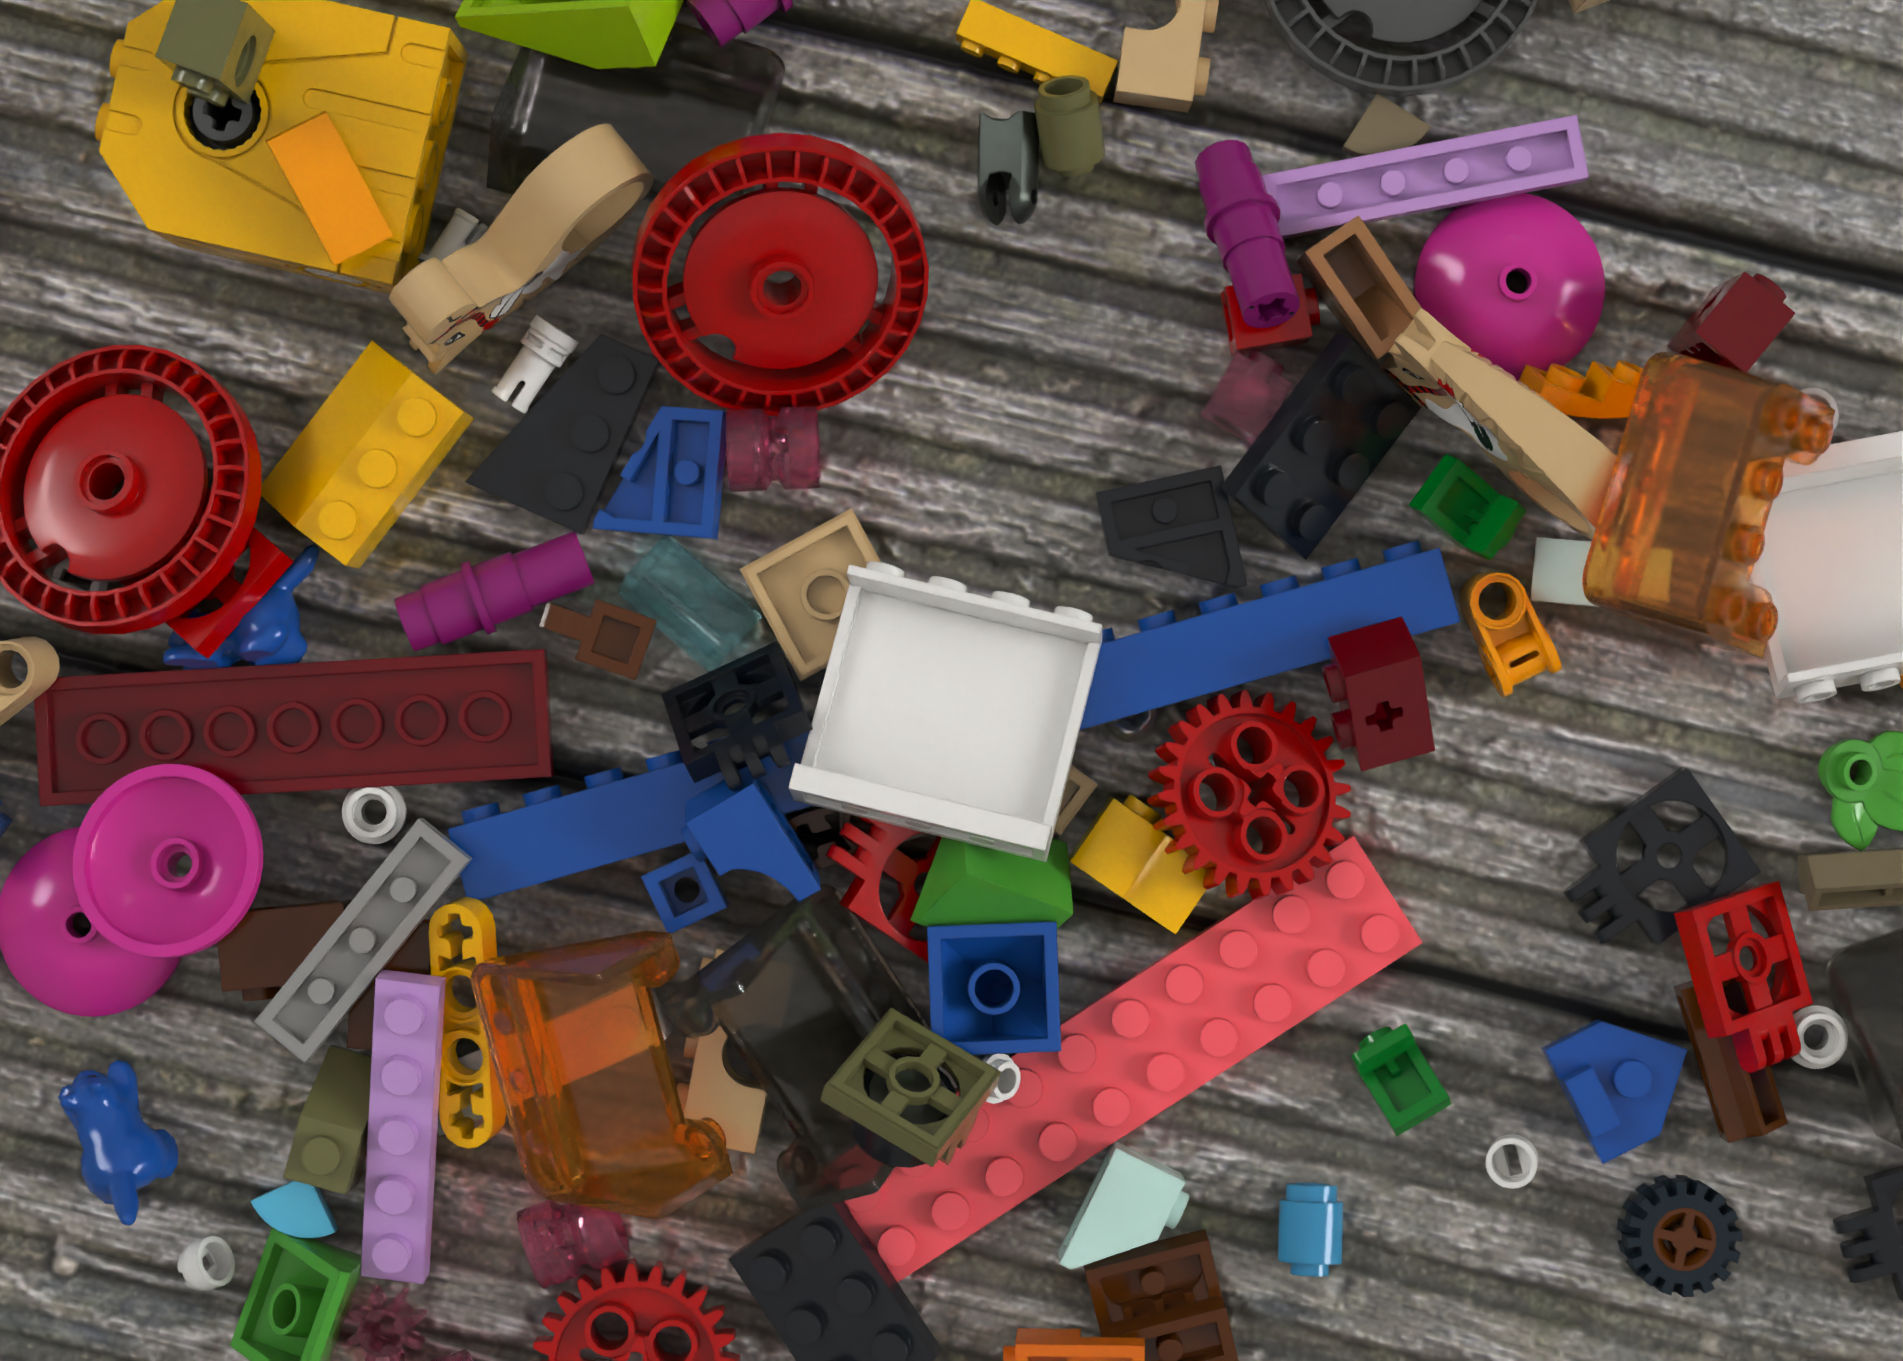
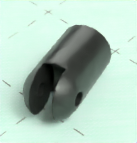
M1018 111L1008 119L991 118L985 113L979 114L977 200L984 218L995 226L1001 224L1006 213V190H1009L1011 215L1017 224H1023L1031 218L1037 206L1039 136L1036 116L1033 112Z

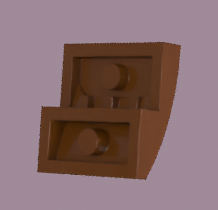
M1205 1229L1154 1241L1084 1265L1101 1337L1145 1338V1361H1239Z

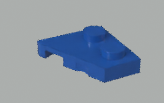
M661 406L645 432L646 439L641 449L632 454L620 476L623 479L604 510L599 509L593 521V529L718 540L729 413L723 410Z

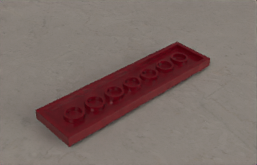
M547 649L57 677L49 689L34 699L40 806L94 803L108 787L122 777L136 770L160 764H182L200 768L226 781L240 795L554 776Z

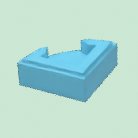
M293 1180L250 1201L256 1212L267 1224L286 1235L298 1238H319L333 1234L339 1229L319 1187Z

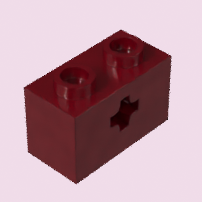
M1745 271L1716 286L1672 338L1667 347L1716 386L1746 374L1795 315V312L1783 303L1787 297L1777 284L1761 274L1756 273L1752 277Z
M1397 617L1327 637L1332 664L1322 666V672L1331 702H1339L1340 711L1330 714L1333 730L1340 749H1352L1361 772L1435 751L1421 656L1403 617Z

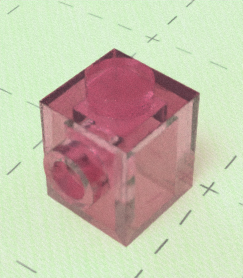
M1251 350L1248 357L1236 352L1228 362L1199 415L1253 444L1279 410L1293 383L1281 377L1285 368L1272 358L1255 350Z

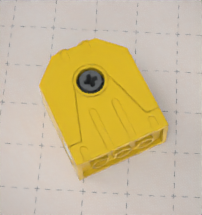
M163 0L128 22L124 40L118 39L111 52L109 72L110 76L115 78L110 103L104 102L98 111L95 124V138L101 142L99 147L100 154L148 230L180 248L353 287H361L389 295L401 279L421 264L417 257L420 253H424L433 207L437 197L447 145L451 135L461 83L469 55L450 28L399 16L396 18L395 15L328 0H241L248 3L275 30L249 104L228 97L225 107H220L186 93V87L171 81L174 71L155 57L176 0ZM323 111L327 112L393 234L392 237L335 266L326 255L304 210L292 193L265 141Z

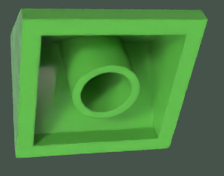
M942 837L910 921L926 927L1056 921L1058 929L1074 914L1067 843L1052 838L1047 861L1043 862Z
M272 1227L230 1346L250 1361H330L361 1275L362 1255L314 1238H298L286 1235Z

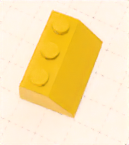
M372 340L264 480L261 496L296 529L342 564L360 569L468 428L474 417Z

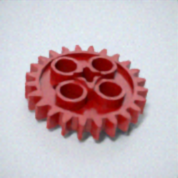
M1241 690L1230 697V701H1228L1223 693L1207 700V708L1198 704L1187 710L1185 714L1188 723L1180 720L1167 729L1175 742L1167 741L1156 747L1154 751L1168 765L1160 766L1148 772L1150 779L1164 785L1162 792L1147 799L1148 804L1164 807L1167 815L1158 820L1153 825V828L1159 831L1172 829L1175 837L1167 845L1165 852L1171 854L1184 849L1188 857L1184 862L1182 872L1186 875L1201 867L1206 869L1203 878V888L1207 890L1220 885L1225 880L1226 894L1229 898L1244 894L1247 887L1252 900L1269 896L1271 889L1277 896L1293 890V881L1301 885L1313 880L1315 875L1312 866L1320 868L1330 864L1332 861L1329 852L1324 846L1331 847L1342 843L1345 839L1332 826V823L1342 821L1351 816L1350 811L1336 804V797L1350 792L1351 786L1345 783L1334 782L1332 775L1346 765L1343 759L1327 760L1324 752L1331 746L1334 739L1332 736H1328L1315 741L1311 733L1316 725L1317 718L1312 716L1299 723L1295 722L1296 703L1293 701L1280 706L1274 711L1273 694L1270 692L1255 698L1253 704L1248 690ZM1238 737L1246 740L1251 746L1253 752L1252 763L1245 761L1239 754L1237 748ZM1210 755H1212L1216 767L1209 762ZM1285 780L1293 783L1298 791L1299 804L1297 807L1290 803L1285 796ZM1201 783L1208 785L1215 794L1216 807L1214 810L1206 807L1201 800L1199 794ZM1284 822L1289 825L1291 829L1290 834H1288ZM1248 826L1256 829L1261 835L1263 844L1260 854L1254 851L1248 843L1246 837Z
M630 1259L625 1271V1277L620 1278L612 1265L606 1263L601 1269L600 1285H597L585 1273L582 1274L577 1280L578 1290L581 1294L580 1298L565 1290L557 1297V1301L566 1315L547 1312L541 1321L555 1335L538 1336L533 1343L534 1349L549 1356L548 1359L541 1361H627L632 1352L643 1354L642 1361H740L739 1354L722 1350V1347L735 1339V1328L717 1329L715 1325L724 1315L725 1306L722 1304L705 1309L702 1303L709 1287L704 1284L691 1294L684 1290L688 1272L684 1269L675 1276L672 1282L663 1280L664 1269L662 1261L656 1262L649 1276H641L637 1260ZM605 1312H614L620 1315L627 1323L628 1335L618 1341L604 1338L597 1330L596 1317ZM668 1326L679 1327L689 1335L691 1348L682 1354H670L660 1346L657 1339L658 1332ZM584 1348L592 1349L595 1353L609 1357L612 1360L585 1359L581 1356L580 1351Z

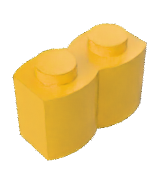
M1129 794L1123 804L1110 796L1069 855L1068 860L1176 934L1207 890L1203 888V878L1206 869L1201 867L1185 875L1182 872V868L1188 854L1184 849L1167 854L1165 848L1173 839L1162 831L1154 830L1153 825L1159 820L1161 815L1131 794Z

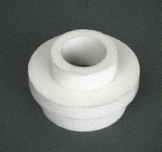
M394 786L353 788L347 794L342 806V819L348 832L357 840L368 844H380L393 839L402 830L407 818L405 799ZM371 800L382 802L386 808V817L380 824L371 823L365 816L366 805Z
M1809 1005L1793 1012L1801 1042V1051L1791 1059L1799 1065L1811 1069H1822L1836 1063L1844 1054L1848 1043L1847 1027L1839 1014L1822 1005ZM1811 1025H1819L1823 1031V1039L1816 1047L1809 1048L1804 1042V1033Z

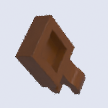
M596 599L590 617L547 602L539 627L581 641L575 660L636 681L657 620Z

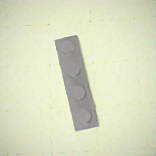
M419 818L254 1022L304 1063L309 1061L473 858L424 818Z

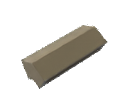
M1903 847L1797 854L1799 893L1805 894L1808 911L1903 905Z

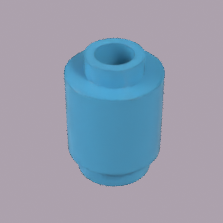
M1286 1183V1198L1279 1199L1278 1261L1291 1263L1290 1274L1329 1276V1265L1342 1264L1343 1201L1337 1200V1185Z

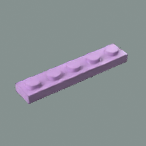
M1577 115L1286 170L1262 175L1268 194L1274 197L1280 208L1278 226L1282 238L1288 239L1339 229L1358 215L1366 224L1585 182L1589 178L1578 117Z
M382 969L375 978L361 1276L424 1284L429 1275L446 977Z

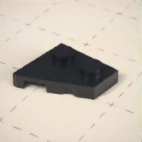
M1221 465L1096 492L1095 497L1108 556L1233 588L1247 586L1228 495L1220 488L1224 483Z

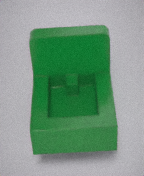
M1448 454L1444 455L1408 505L1459 548L1486 560H1491L1498 550L1510 542L1515 534L1517 524L1526 513V508L1519 502L1499 494L1461 460Z
M1403 1024L1394 1030L1391 1027H1383L1372 1032L1360 1042V1050L1351 1056L1358 1075L1396 1136L1452 1104L1447 1092L1416 1045L1414 1036L1407 1024Z

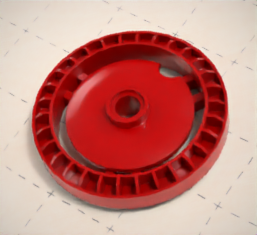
M772 133L747 136L719 145L693 159L667 181L649 205L637 231L632 254L633 302L640 329L652 353L672 377L694 394L721 407L752 415L789 416L812 413L838 405L865 391L885 375L907 350L921 323L928 297L929 265L920 225L908 199L892 178L870 159L840 143L813 135ZM779 182L802 183L801 189L778 187ZM762 184L761 190L741 195L729 201L709 216L693 237L688 248L683 267V281L667 287V277L672 256L681 237L695 219L714 203L730 194ZM818 187L831 190L852 201L870 216L883 233L891 250V276L885 298L881 304L875 300L878 288V268L874 249L868 235L858 220L848 210L832 199L818 194ZM778 271H788L794 274L793 278L785 283L776 284L766 280L768 276ZM686 304L690 317L680 320L675 309ZM867 319L871 321L861 334L858 333ZM709 334H720L728 337L735 344L732 359L739 362L732 361L710 350L696 338L705 337Z
M112 345L86 351L56 364L36 378L12 401L0 418V582L32 611L68 629L90 634H127L150 629L180 616L203 600L227 576L243 552L258 512L262 492V463L256 435L243 408L226 387L194 362L171 351L144 345ZM129 390H141L140 395L129 394ZM164 392L187 400L199 414L209 435L213 454V483L205 512H203V507L208 489V467L204 449L190 424L180 414L163 403ZM124 480V484L120 492L116 496L111 498L112 491L115 488V486L119 482ZM198 524L199 526L197 527V529L195 530V532L193 533V535L191 536V538L189 539V541L187 542V544H186L185 546H183V544L185 543V541H186V540L188 539V537L191 535V533H192V531L194 530L195 526ZM31 538L34 539L36 545L38 546V548L34 549L33 551L28 542V540H30ZM172 555L175 556L168 564L149 577L129 586L108 591H79L61 587L50 579L45 570L69 557V569L67 572L91 581L115 582L143 575L164 563Z

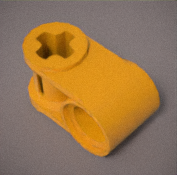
M1483 572L1475 574L1465 582L1459 596L1461 613L1478 646V652L1485 671L1502 698L1513 693V686L1546 670L1550 674L1562 670L1556 648L1546 629L1539 621L1525 588L1518 579L1510 574ZM1496 583L1505 591L1507 603L1502 614L1490 619L1480 610L1479 595L1487 585ZM1530 653L1529 655H1527V656H1525V657H1523V658H1521V659H1519V660H1517V661H1515V662H1513V663L1510 664V662H1512V661H1514V660H1516V659H1518V658H1520V657H1522V656H1524V655Z

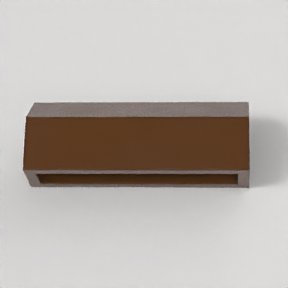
M1734 978L1722 982L1729 1009L1739 1014L1749 1012L1742 984ZM1689 981L1673 986L1720 1138L1731 1143L1747 1137L1764 1136L1788 1124L1771 1067L1765 1066L1763 1069L1753 1073L1744 1071L1739 1064L1731 1035L1708 1039L1693 982Z

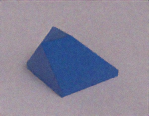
M1056 921L927 926L930 1025L932 1032L972 1055L1061 1051Z

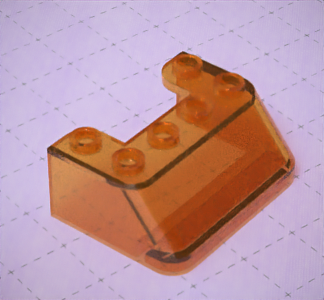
M1667 352L1654 354L1645 364L1640 376L1584 566L1582 584L1587 600L1596 606L1677 639L1763 658L1767 641L1773 636L1777 627L1778 611L1773 603L1771 594L1766 589L1749 582L1753 567L1761 557L1764 549V530L1773 500L1779 495L1783 485V466L1785 460L1800 465L1814 463L1830 446L1833 437L1832 421L1836 410L1785 383L1686 355Z

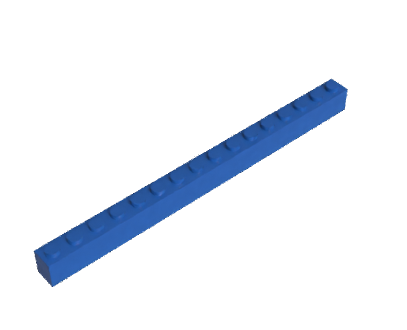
M1418 540L1382 550L1385 563L1361 570L1358 558L1322 567L1321 571L1324 580L1300 587L1297 575L1259 585L1263 598L1238 605L1235 592L1198 603L1201 612L1200 616L1177 622L1174 610L1137 620L1140 633L1115 639L1112 627L1102 630L1103 640L1080 730L1331 659L1327 637L1402 616L1411 636L1461 622L1440 548L1423 552ZM810 731L784 742L791 764L779 769L772 761L771 756L762 759L767 775L760 778L784 814L814 806L794 801L788 788L795 763L801 764ZM726 737L707 742V745L713 744ZM680 750L646 759L648 772L626 779L623 777L621 767L584 777L587 790L566 796L562 795L559 784L523 794L525 807L501 814L498 802L462 811L461 815L464 824L447 830L450 840L473 858L460 874L466 897L483 900L684 843L685 840L681 829L687 826L685 824V802L724 780L723 774L719 772L694 783L684 765Z

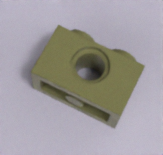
M176 0L155 57L174 71L171 81L186 87V93L220 107H225L228 97L249 104L275 30L248 3L241 0Z

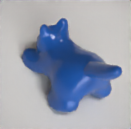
M316 544L307 546L298 555L291 566L262 599L242 617L239 625L209 659L197 652L173 630L168 638V645L171 648L163 653V663L183 666V670L231 667L242 659L250 662L252 666L299 663L307 652L308 644L300 632V614L292 593L314 569L320 554ZM195 607L187 618H197L210 613L202 612Z
M117 1060L109 1065L107 1076L95 1070L81 1071L75 1077L72 1085H67L61 1089L58 1098L60 1105L75 1127L83 1148L81 1170L89 1191L105 1204H113L121 1223L129 1226L135 1222L139 1210L137 1190L147 1186L156 1178L164 1179L172 1175L178 1165V1147L174 1137L165 1129L154 1130L143 1121L139 1109L136 1073L128 1062Z

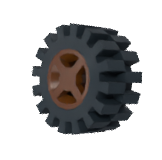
M1676 1174V1177L1672 1179L1662 1175L1655 1177V1184L1651 1186L1645 1183L1641 1184L1635 1189L1639 1195L1634 1201L1627 1198L1622 1206L1627 1211L1625 1219L1618 1218L1617 1230L1622 1233V1240L1617 1241L1620 1251L1627 1258L1625 1262L1632 1271L1650 1286H1654L1660 1292L1671 1296L1672 1292H1676L1682 1297H1694V1290L1700 1289L1703 1293L1714 1290L1715 1288L1711 1282L1717 1278L1725 1281L1732 1274L1726 1270V1267L1730 1261L1738 1263L1741 1252L1735 1249L1736 1241L1743 1242L1742 1230L1735 1225V1221L1739 1220L1735 1210L1727 1205V1200L1720 1193L1703 1182L1695 1181L1685 1175ZM1681 1219L1680 1226L1675 1227L1673 1230L1666 1229H1671L1674 1225L1679 1224V1220Z

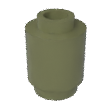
M1067 75L1047 80L1039 86V98L1034 103L1042 162L1047 168L1057 170V173L1061 176L1076 177L1087 174L1105 156L1098 96L1094 91L1090 90L1089 81L1081 76Z

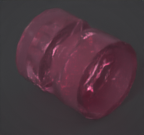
M817 406L783 407L777 416L769 418L762 408L727 410L726 450L730 492L767 491L772 481H779L785 490L821 489L820 435ZM772 443L788 445V453H780L773 456Z
M605 1180L568 1192L566 1204L561 1205L552 1198L517 1211V1223L522 1245L531 1269L543 1289L580 1276L581 1268L584 1264H588L594 1270H598L631 1257L629 1240L620 1210ZM568 1229L571 1230L575 1241L571 1245L567 1244L563 1231Z

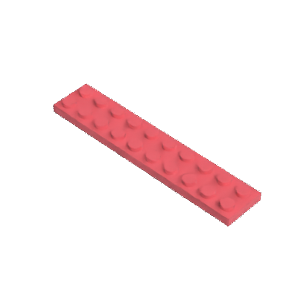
M1349 835L1342 843L1329 848L1327 851L1332 861L1330 864L1320 868L1312 866L1315 875L1313 880L1301 885L1293 881V890L1278 896L1271 889L1269 896L1258 900L1250 899L1060 1022L1061 1051L1012 1053L1009 1055L1018 1066L1021 1074V1081L1017 1092L1010 1099L1003 1100L1000 1103L993 1104L986 1101L979 1108L974 1126L961 1149L956 1147L953 1158L948 1165L938 1160L934 1167L928 1164L911 1168L894 1167L873 1159L862 1150L819 1178L818 1182L826 1195L836 1190L896 1281L899 1282L1422 944L1423 942L1353 835ZM956 1089V1095L960 1097L959 1089Z

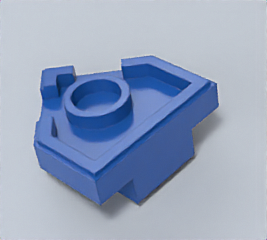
M1598 1019L1541 1048L1599 1162L1604 1164L1660 1135L1688 1049Z

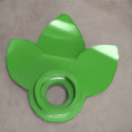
M1886 730L1880 732L1868 742L1850 738L1840 740L1829 747L1819 761L1818 774L1821 783L1833 797L1831 822L1838 836L1850 846L1863 851L1874 838L1878 825L1891 830L1903 831V732ZM1857 761L1858 771L1855 779L1852 781L1849 772L1852 764Z

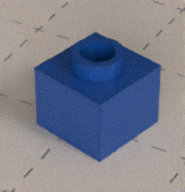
M692 852L641 876L668 935L730 905L709 859L699 862ZM690 877L698 883L700 890L695 900L685 901L678 896L676 885L681 878Z

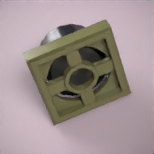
M890 1008L825 1084L820 1101L851 1119L852 1134L859 1147L873 1159L894 1167L911 1168L923 1164L934 1167L938 1160L948 1165L953 1158L956 1147L960 1149L963 1147L974 1126L979 1108L997 1087L1001 1071L895 1009ZM893 1053L916 1054V1055H919L920 1057H911V1056H907V1057H905V1056H894V1057H891L889 1054H893ZM940 1066L953 1078L959 1089L960 1097L956 1095V1090L948 1076L938 1069Z

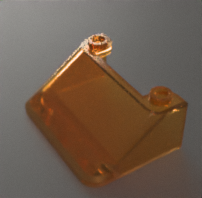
M640 931L499 956L481 962L472 971V990L522 1170L531 1187L545 1199L659 1220L733 1174L726 1148V1136L721 1126L709 1117H704L700 1120L684 1118L650 987H660L675 977L680 967L679 955L674 947L671 933Z

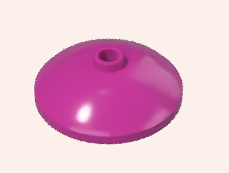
M1522 193L1461 205L1446 216L1432 231L1419 254L1414 273L1413 295L1421 308L1434 317L1450 333L1472 350L1489 359L1492 365L1500 366L1504 371L1513 375L1516 381H1519L1526 364L1548 372L1551 364L1564 366L1582 350L1594 333L1601 316L1605 297V279L1598 250L1592 238L1579 221L1565 209L1547 199ZM1517 271L1525 276L1527 288L1524 293L1517 294L1509 290L1506 285V277L1509 272Z
M160 764L145 767L129 773L108 787L97 798L84 817L73 850L72 873L75 892L79 904L90 923L102 936L119 948L152 958H178L192 955L209 948L227 936L247 913L261 881L263 844L260 829L251 808L236 789L223 779L210 772L189 765ZM189 855L192 861L191 869L188 874L180 877L177 873V863L180 858Z
M76 827L43 839L27 851L13 867L0 895V949L6 964L16 980L40 1002L71 1015L107 1016L133 1008L155 995L173 976L182 957L152 958L128 952L108 941L92 924L91 930L86 936L79 935L74 930L72 924L74 916L78 912L84 913L75 892L72 873L73 850L80 828Z

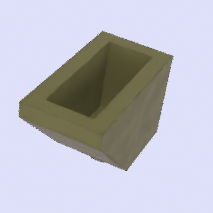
M336 1045L329 1046L300 1114L283 1178L344 1195L359 1184L367 1157L372 1055Z

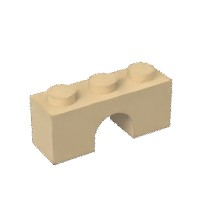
M1175 0L1176 15L1165 26L1154 30L1125 27L1121 41L1113 102L1188 113L1194 95L1205 97L1210 58L1199 57L1202 32L1214 33L1219 0Z
M721 944L716 949L714 959L703 957L696 987V995L707 997L702 1021L691 1019L683 1054L685 1058L694 1059L690 1084L678 1082L671 1113V1120L682 1122L679 1139L755 1154L759 1144L771 1083L748 1079L737 1073L728 1060L727 1041L729 1035L735 1029L745 1024L759 1023L775 1027L781 1026L795 959Z

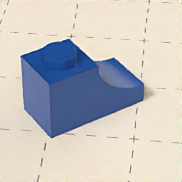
M748 766L739 770L743 786L731 791L724 779L685 802V824L687 826L681 829L682 836L694 857L699 862L709 859L719 876L734 869L756 871L781 883L793 894L798 902L821 890L818 866L762 779L758 778L755 780Z

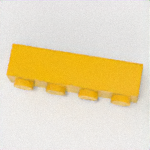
M970 0L956 32V41L961 43L960 49L979 58H982L984 53L998 59L996 64L1009 72L1018 74L1021 69L1035 75L1033 81L1039 85L1060 76L1075 75L1086 78L1089 81L1090 90L1097 94L1099 104H1101L1118 64V60L981 0Z

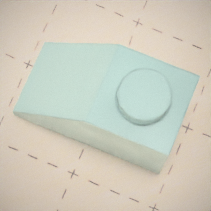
M1117 1141L1111 1144L1057 1253L1059 1264L1072 1270L1157 1241L1164 1226L1174 1229L1189 1200V1194L1182 1191L1186 1183L1182 1174Z

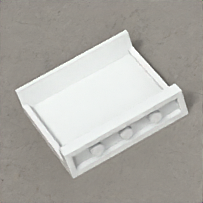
M1903 431L1732 463L1721 485L1776 699L1796 695L1798 703H1812L1833 697L1837 694L1836 688L1860 683L1862 691H1876L1900 683V676L1903 675Z
M867 562L866 568L849 565L847 570L849 588L811 724L813 730L809 732L801 764L795 763L788 787L794 801L1046 862L1103 640L1102 624L1092 622L1093 616L1072 607L1057 606L1054 613L1029 607L1030 601L1009 592L994 591L991 598L967 593L966 585L950 578L932 576L929 578L928 583L904 578L905 572L902 569L882 562Z

